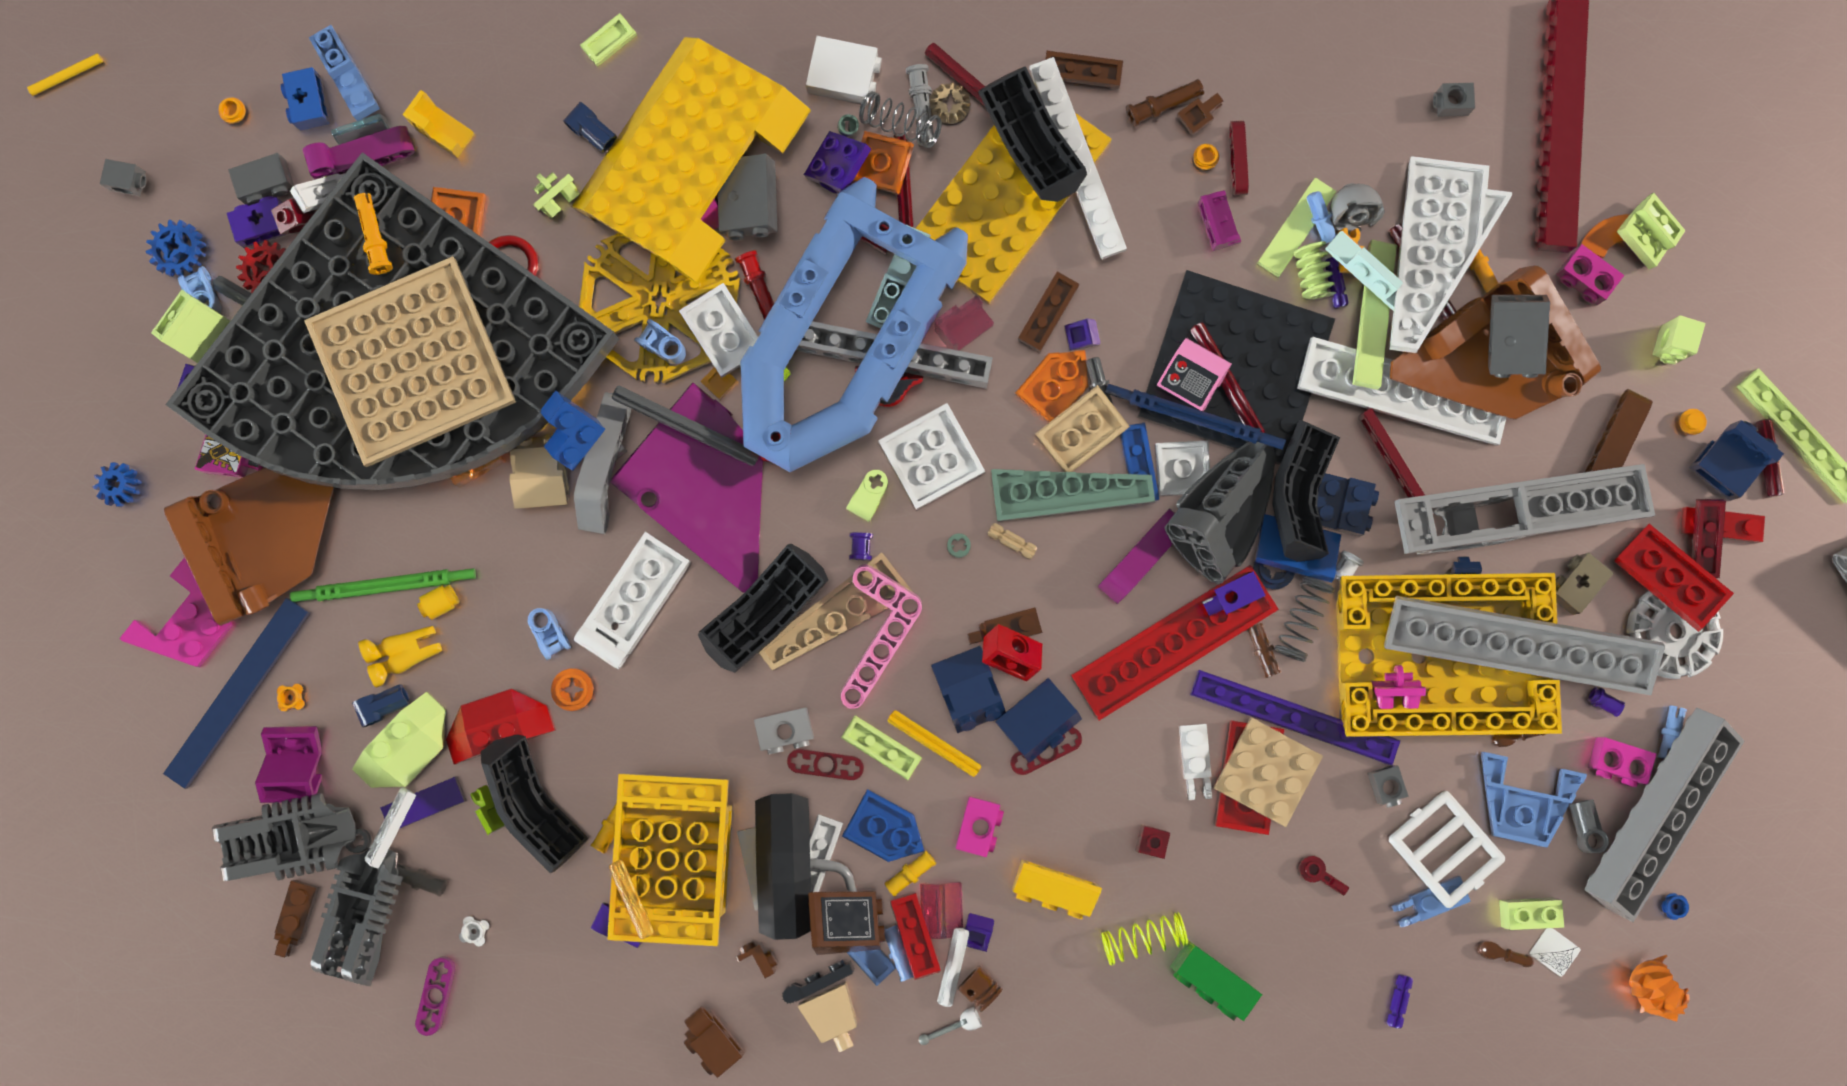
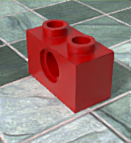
M998 624L984 636L982 663L1027 682L1042 669L1043 643Z

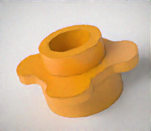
M294 684L292 687L281 685L277 688L279 710L287 711L290 708L300 710L304 707L305 702L302 700L301 694L303 692L302 685ZM289 695L293 696L292 700H289Z

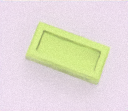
M619 13L580 44V46L598 67L636 37L637 34Z

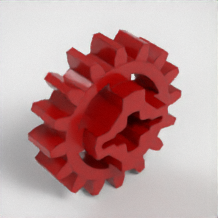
M264 240L263 246L255 241L253 242L254 249L251 250L245 247L247 255H239L238 258L243 261V264L236 266V269L242 272L237 278L244 282L243 287L245 289H251V293L254 292L286 251V248L281 249V245L277 242L271 245L268 240Z

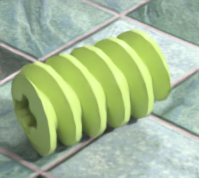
M1325 241L1304 245L1294 252V257L1300 259L1297 261L1296 267L1302 269L1298 273V277L1305 279L1300 283L1301 288L1307 289L1302 293V297L1305 299H1322L1336 294V292L1328 291V288L1333 286L1334 282L1326 281V278L1331 276L1332 272L1324 271V268L1329 266L1330 262L1322 261L1321 259L1328 255L1327 251H1320L1319 249L1326 245Z

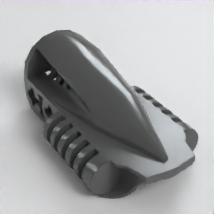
M322 793L313 794L311 801L309 796L302 797L301 802L299 798H294L291 804L289 800L282 801V808L279 802L272 803V810L269 804L262 805L261 816L221 823L212 827L214 841L220 843L222 848L223 865L220 868L223 881L236 880L269 872H275L277 880H283L285 874L287 878H293L295 872L297 876H302L305 870L307 874L314 873V865L317 872L324 871V864L327 870L336 869L338 867L337 858L343 846L356 840L355 821L348 807H335L332 804H326Z
M369 849L361 854L344 857L339 861L337 870H340L339 875H334L333 879L337 880V882L331 885V889H334L333 894H328L327 898L331 899L330 904L325 903L324 908H328L327 913L322 912L321 915L325 919L311 959L313 971L349 982L371 986L380 958L383 934L387 930L384 929V924H389L390 919H386L387 914L391 915L393 911L389 909L390 904L395 905L396 900L392 899L393 895H398L399 890L395 888L396 885L401 886L403 877L398 876V853L388 849L379 869L370 866L364 858ZM342 956H345L344 962L340 961ZM338 966L342 967L341 972L336 971Z

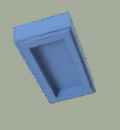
M881 949L847 952L876 986L896 969L895 964Z

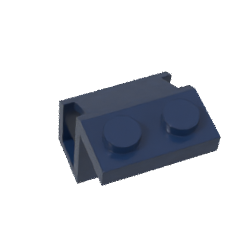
M1740 420L1730 424L1716 441L1712 440L1689 468L1731 501L1741 498L1763 469L1769 464L1778 462L1784 453L1778 449V445L1773 440L1764 438L1757 433V428L1753 424Z
M981 646L931 665L957 733L970 731L988 721H995L1006 713L990 667L982 663L983 651Z

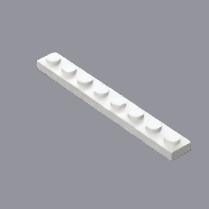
M1054 57L1030 65L1029 71L1050 117L1086 168L1087 176L1077 189L1076 194L1101 260L1126 251L1127 247Z

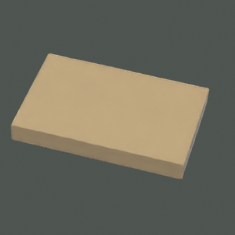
M1096 385L1036 432L1035 435L1064 472H1072L1130 426L1099 386Z

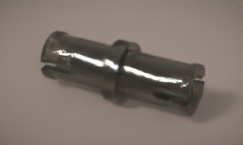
M397 862L398 876L403 877L402 882L411 885L412 889H422L439 897L444 893L447 880L426 874V870L421 868L416 870Z

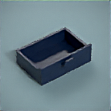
M1047 678L995 722L1030 763L1049 746L1052 749L1058 746L1064 740L1063 735L1081 721L1082 717L1054 683Z

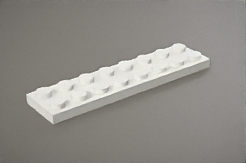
M1316 337L1310 338L1297 389L1363 408H1372L1373 411L1492 445H1500L1506 417L1466 406L1390 379L1392 359L1385 357L1382 383L1378 390L1353 385L1357 349Z

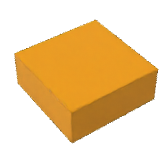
M715 367L700 381L719 400L738 383L730 373L721 378Z

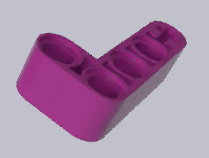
M406 126L392 127L331 148L325 143L318 142L309 144L302 149L310 175L314 179L346 173L362 152L381 166L408 158L415 153Z
M1170 508L1098 585L1116 604L1138 584L1173 545L1165 530L1166 524L1175 514Z

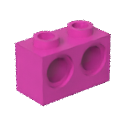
M1583 244L1573 250L1555 274L1561 278L1560 281L1565 286L1575 288L1582 294L1581 296L1585 301L1596 305L1607 300L1625 276ZM1573 264L1581 267L1582 274H1577L1574 271ZM1595 279L1602 282L1603 290H1599L1595 286Z
M1596 737L1588 768L1596 770L1595 775L1606 779H1612V776L1622 778V784L1637 788L1638 784L1647 785L1649 783L1657 754L1606 737ZM1607 752L1613 757L1610 766H1607L1604 762V756ZM1632 761H1636L1638 764V771L1635 774H1632L1630 771Z

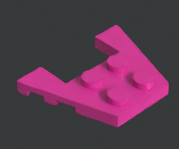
M184 557L170 574V577L190 592L188 597L157 635L140 621L134 620L119 639L186 664L201 667L232 628L233 624L229 622L219 626L216 623Z

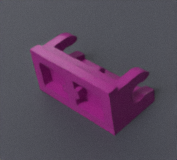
M1225 190L1201 196L1198 206L1213 251L1240 244L1241 238L1237 232Z

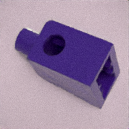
M1253 571L1214 590L1216 596L1203 601V604L1209 616L1222 610L1228 614L1266 595ZM1235 591L1238 599L1229 603L1225 595Z

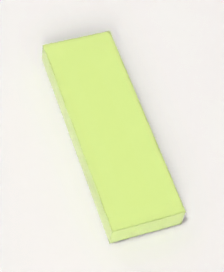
M856 715L841 736L842 739L909 780L922 759L921 756Z

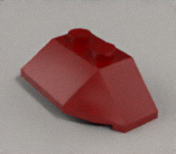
M509 689L461 705L448 733L446 742L455 765L481 756L480 752L495 740L517 734L526 736V740L556 730L548 705L514 689Z

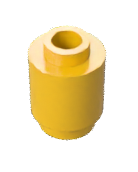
M450 584L445 587L441 585L420 596V603L417 604V607L424 618L428 616L433 620L453 610L455 605L459 603V599Z

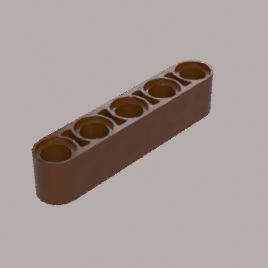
M1630 389L1624 391L1584 472L1623 467L1651 409L1652 400Z

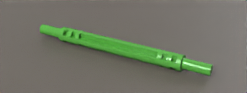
M475 568L456 571L443 569L424 573L316 586V589L290 592V599L292 602L314 599L324 601L449 585L453 581L476 579Z

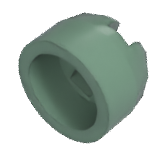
M850 114L843 115L837 124L838 131L845 137L853 136L859 128L857 118ZM845 121H848V132L845 131Z

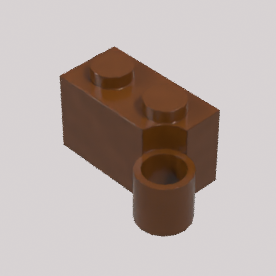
M701 1006L684 1020L689 1029L684 1034L687 1037L684 1044L692 1054L697 1053L703 1060L701 1065L709 1075L714 1074L718 1078L743 1057L745 1052L711 1011L708 1012Z

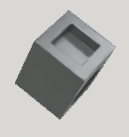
M1443 83L1433 96V106L1437 108V116H1469L1475 109L1474 83ZM1448 96L1456 97L1458 104L1451 103Z
M105 159L100 185L110 191L140 196L142 189L146 186V171L136 164Z
M1391 765L1367 773L1377 804H1386L1387 808L1402 804V798L1409 797L1398 765ZM1387 780H1391L1394 784V790L1389 795L1383 790V785Z

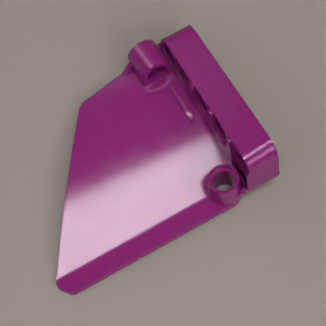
M692 383L670 408V410L744 445L743 430L731 417L733 414L716 399H712L695 383ZM658 422L614 474L610 483L741 592L745 593L758 579L763 470L761 456L759 455L754 466H750ZM645 492H652L656 495V501L653 505L646 506L641 502V496Z

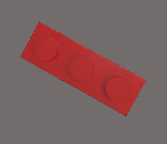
M1684 507L1682 509L1680 534L1693 535L1695 508ZM1725 511L1723 539L1755 543L1763 542L1765 516Z
M916 893L890 901L914 980L939 973L941 969Z

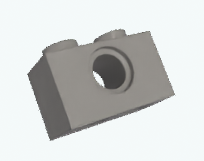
M808 708L754 719L760 750H767L768 755L783 752V746L793 744L794 749L810 745L809 740L814 739ZM782 724H788L792 729V735L789 739H781L778 735V728Z

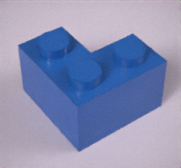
M558 391L553 393L540 410V413L548 423L557 428L544 445L545 449L552 458L574 471L605 431V428L597 418L561 395Z

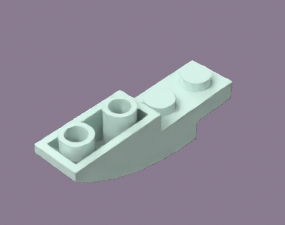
M913 228L914 230H916V231L922 233L923 235H925V236H927V237H929V238L931 237L930 234H927V233H925V232H923V231H920V230H918V229ZM905 237L902 240L905 244H910L912 242V240L908 237ZM894 254L866 319L867 323L882 328L916 269V265Z

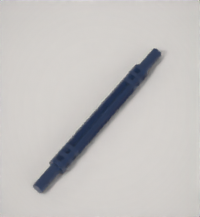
M1108 384L1105 394L1130 401L1131 405H1137L1141 408L1225 433L1254 444L1260 442L1283 450L1286 441L1285 439L1260 432V428H1254L1241 422L1222 418L1159 398L1155 395H1150L1146 392H1140L1136 389L1131 391Z

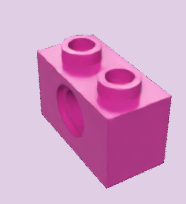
M969 796L955 849L987 857L988 852L993 853L997 837L993 836L995 826L1000 827L1004 811L999 810L1000 804ZM980 819L988 824L987 831L981 835L973 831L974 822Z

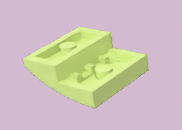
M1652 193L1634 209L1620 226L1617 233L1648 269L1657 267L1668 249L1677 245L1685 229L1655 193Z

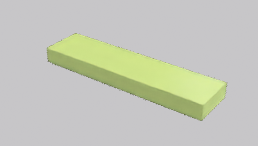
M1316 177L1257 262L1258 265L1278 278L1294 256V252L1298 250L1315 225L1311 221L1313 216L1306 199L1307 196L1312 192L1320 191L1327 207L1337 192Z

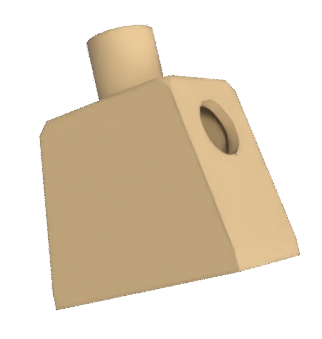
M846 981L799 1003L798 1008L821 1043L833 1039L839 1052L853 1046L848 1031L857 1027V1020Z

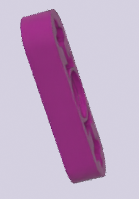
M445 956L434 959L428 967L415 1021L417 1031L424 1036H430L439 1031L443 1023L455 973L454 962ZM443 962L444 968L448 969V972L442 974L440 982H446V984L431 983L432 980H438L439 971L435 970V967ZM436 988L441 991L442 1000L440 1003L435 1004L429 1000L428 994L431 989ZM425 1006L430 1009H439V1012L435 1011L432 1013L431 1021L435 1022V1025L429 1029H426L427 1024L423 1023V1020L429 1017L431 1010H425Z

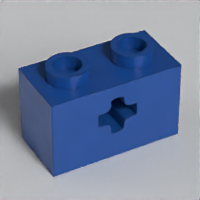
M310 67L282 74L284 83L281 84V91L283 97L288 101L289 108H286V116L289 123L293 124L300 131L329 125L330 120L321 77L315 69Z

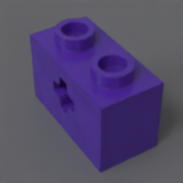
M264 197L259 200V203L239 205L234 208V211L228 212L227 217L235 242L245 248L253 246L255 241L263 243L264 240L269 241L288 235L280 234L271 212L273 208L283 202L277 197Z

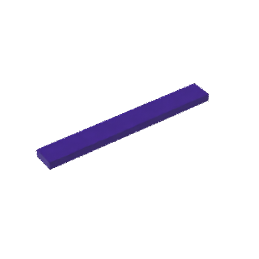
M1201 670L1197 672L1190 693L1191 696L1392 766L1401 741L1390 736L1346 737L1341 719Z

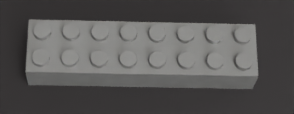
M1696 708L1693 714L1687 718L1681 734L1673 741L1671 750L1666 758L1660 762L1651 782L1645 786L1639 802L1631 809L1629 818L1624 826L1618 830L1609 850L1603 854L1597 870L1589 877L1584 890L1610 911L1631 922L1635 921L1745 742L1725 719L1699 708Z

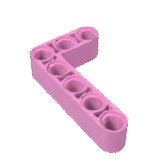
M862 564L855 569L853 574L854 585L892 611L842 688L841 701L850 709H856L863 704L922 610V602L919 596L867 564ZM869 571L873 577L872 581L868 584L860 583L857 579L859 572ZM891 585L895 589V594L891 598H884L880 594L882 586ZM907 599H913L917 602V609L913 612H906L902 607L903 602ZM900 622L903 626V631L897 635L891 634L888 630L889 624ZM876 645H886L889 649L888 654L884 657L877 656L874 652ZM865 666L871 667L875 672L874 676L870 679H865L860 675V670ZM849 689H856L861 696L856 701H850L845 693Z

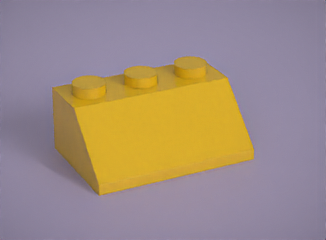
M1021 859L1012 891L1017 893V899L1029 903L1032 902V899L1043 902L1042 907L1054 911L1061 907L1068 910L1067 915L1078 919H1083L1084 915L1091 916L1102 890L1096 883Z

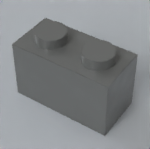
M279 153L228 169L236 196L244 204L253 205L259 203V200L264 197L284 196L294 186L286 159Z

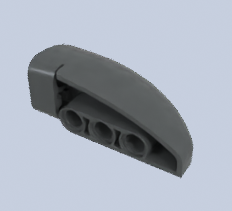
M1248 442L1219 461L1177 501L1178 510L1165 526L1168 537L1179 553L1191 566L1213 583H1223L1234 567H1240L1256 540L1271 494L1275 468V452L1272 446L1260 442L1256 444Z

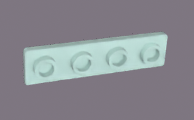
M1340 231L1325 250L1394 311L1395 291L1399 289L1403 282L1364 247L1361 248L1343 231Z

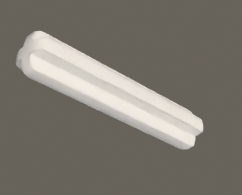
M955 928L951 939L937 1000L938 1004L945 1007L953 1005L969 938V931L964 928Z

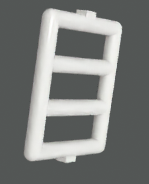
M1442 791L1422 809H1416L1410 814L1412 818L1389 837V842L1446 908L1453 907L1471 890L1479 889L1484 884L1483 880L1505 862L1503 853L1448 791ZM1446 804L1455 817L1412 852L1402 840L1441 806ZM1464 825L1474 837L1435 871L1430 873L1420 861L1460 826ZM1482 846L1492 858L1449 895L1438 882L1477 848Z

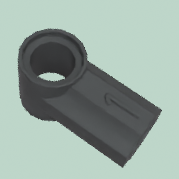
M1590 799L1570 804L1569 808L1578 835L1576 840L1579 849L1585 853H1601L1605 851L1609 845V838L1602 830L1594 800ZM1591 834L1597 839L1595 848H1592L1588 843V838Z

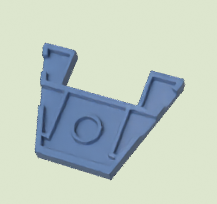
M1481 752L1491 835L1547 848L1564 819L1563 815L1568 806L1574 801L1577 790L1581 783H1584L1587 774L1560 769L1555 796L1504 785L1503 781L1508 757Z

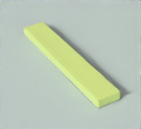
M1371 240L1368 251L1394 274L1397 245ZM1365 285L1353 385L1378 390L1382 383L1390 307Z
M1759 368L1755 369L1736 387L1765 419H1771L1773 427L1840 500L1843 503H1847V463Z

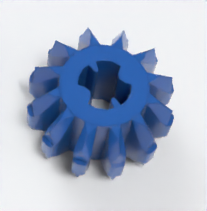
M112 462L109 468L106 466L101 467L102 475H94L95 479L99 480V483L92 487L95 490H99L96 497L100 500L105 499L104 503L106 505L112 506L115 504L118 507H123L125 501L127 503L134 502L132 494H140V491L135 489V486L140 485L142 482L139 479H135L138 473L136 470H130L128 464L122 463L119 465L116 462ZM116 482H120L118 488L115 487Z

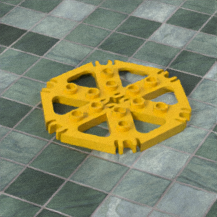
M620 233L601 240L600 242L606 245L608 249L605 250L603 246L597 244L595 247L601 252V256L598 259H594L590 255L587 257L595 267L584 262L579 307L610 328L615 334L643 323V332L648 325L647 320L651 319L668 332L670 331V325H672L701 348V352L697 357L677 366H670L665 360L641 346L637 361L630 362L614 350H611L606 358L637 381L640 370V380L642 382L646 381L648 373H654V382L657 384L660 382V373L662 372V383H666L711 363V360L679 310L689 305L687 303L700 298L722 283L725 284L738 305L741 279L739 277L737 280H733L739 276L737 270L732 273L726 271L729 265L734 264L732 258L725 259L731 257L730 254L720 248L699 282L696 283L684 275L676 277L677 271L674 267L651 253L649 274L647 275L619 254L621 246L631 242L630 239ZM600 277L607 278L632 296L598 312L592 309L594 283ZM661 287V293L666 302H661L658 311L657 304L652 300L658 297Z

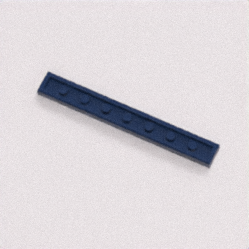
M289 598L284 600L163 774L184 789L190 786L305 622L310 612L297 603L292 602Z

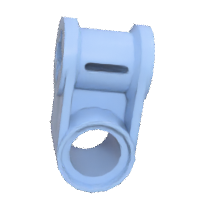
M204 266L199 267L197 272L188 276L181 275L178 277L182 290L203 303L209 300L208 306L221 313L222 306L216 291L213 289V280Z
M648 319V325L634 341L670 364L681 363L686 357L684 345L662 326ZM672 345H677V353L668 356L667 349Z
M537 608L530 612L528 625L546 660L551 659V655L565 648L567 650L571 648L565 632L560 627L552 611ZM540 613H544L548 618V623L543 628L536 624V617Z

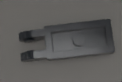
M842 959L828 966L830 971L822 975L818 971L804 978L806 982L804 984L794 982L791 986L788 985L782 993V1000L787 1002V1004L794 1003V1001L797 1002L853 974L855 968L851 960L844 963Z

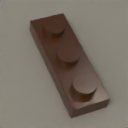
M1046 51L1045 60L1054 57L1063 81L1120 88L1123 60Z
M1057 271L1018 340L1041 352L1080 284Z

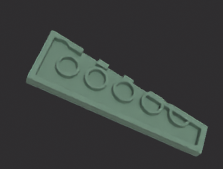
M991 470L998 522L1155 502L1152 475Z

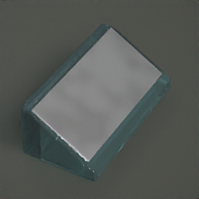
M377 114L332 129L331 133L338 145L389 129V125L384 116Z

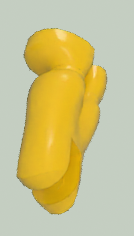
M434 626L382 639L379 645L374 644L368 639L358 641L361 655L368 664L389 656V659L385 662L367 666L368 675L374 687L382 686L388 674H400L442 651L440 643L428 645L419 649L417 643L436 635Z

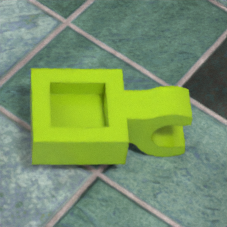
M487 785L476 789L477 791L470 794L473 802L481 807L475 812L487 835L505 827L497 814L490 789Z

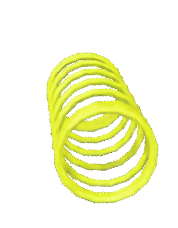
M1174 912L1176 935L1168 919L1162 915L1160 920L1162 939L1152 920L1148 919L1146 926L1148 943L1139 925L1134 923V947L1126 930L1120 927V951L1112 934L1107 930L1102 932L1101 936L1109 964L1111 966L1115 965V958L1108 934L1121 962H1124L1121 929L1129 942L1135 958H1138L1135 926L1138 928L1149 954L1152 955L1149 922L1157 934L1162 949L1166 951L1163 918L1171 930L1177 947H1180V941L1183 946L1188 945V938L1180 913Z

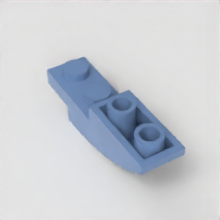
M332 25L310 36L309 39L357 122L379 110L380 108L373 97L372 91Z

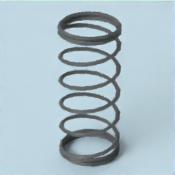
M873 91L864 97L859 109L861 123H869L873 128L881 126L884 132L893 130V134L896 137L905 135V138L911 142L917 139L918 144L926 148H930L936 143L942 127L939 116L933 115L928 120L929 115L925 111L919 118L916 137L909 139L906 133L914 123L916 117L915 107H912L906 115L904 133L897 134L894 128L899 124L903 116V102L899 103L895 108L892 117V128L885 130L882 124L891 112L892 99L888 98L882 106L880 124L873 125L871 121L877 114L881 97L879 93ZM872 95H874L869 104L868 119L864 121L863 114L865 106L869 98ZM875 99V105H874L873 111H872V113H871V115H870L871 106H872L873 100ZM890 100L888 113L882 121L884 107ZM902 105L901 115L894 125L896 112L899 106ZM914 109L913 119L906 130L908 117ZM926 114L925 124L918 134L921 119ZM934 119H937L936 131L926 143L928 129ZM921 134H922V137H921L922 143H920V141H919V139H918V137H919Z
M1307 576L1303 577L1300 586L1312 596L1297 595L1295 599L1308 610L1300 608L1289 610L1293 617L1303 623L1292 621L1284 623L1289 631L1299 637L1280 635L1278 636L1280 641L1290 648L1281 645H1275L1274 648L1275 651L1302 662L1306 661L1308 654L1288 644L1281 637L1298 639L1308 643L1314 642L1292 630L1286 624L1300 625L1319 630V628L1299 618L1292 611L1307 612L1324 617V615L1306 606L1297 598H1309L1329 604V601L1313 594L1303 584L1326 593H1334L1335 590L1331 585Z

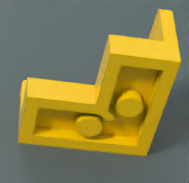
M422 90L418 92L402 114L416 131L456 158L460 156L474 136V132L438 108Z

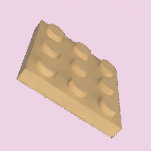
M1250 718L1214 789L1274 822L1287 827L1323 756L1256 719Z

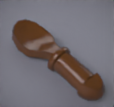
M1498 734L1493 736V743L1498 747H1508L1520 738L1525 741L1528 738L1544 736L1546 734Z
M1483 941L1478 946L1479 953L1486 959L1494 960L1503 957L1504 961L1520 964L1523 967H1531L1534 964V960L1530 955L1513 952L1511 949L1505 951L1494 942Z

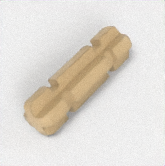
M993 523L988 531V536L995 540L999 539L1000 543L1016 552H1022L1021 555L1028 559H1031L1037 550V547L1032 543L1024 542L1025 539L1009 530H1003V527L996 523Z

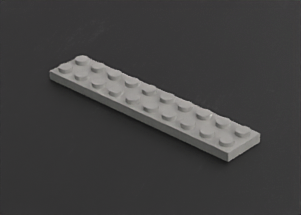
M1401 596L1395 597L1384 642L1385 649L1645 695H1652L1665 650L1663 642Z

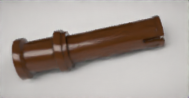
M1196 79L1189 84L1160 96H1148L1143 102L1126 106L1128 119L1133 127L1139 126V122L1151 117L1154 119L1158 118L1161 112L1204 95V90H1202L1204 87L1201 81Z

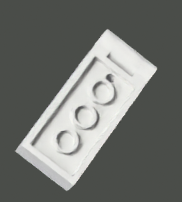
M645 532L575 635L574 641L617 670L620 669L692 562ZM618 623V629L614 630V624Z

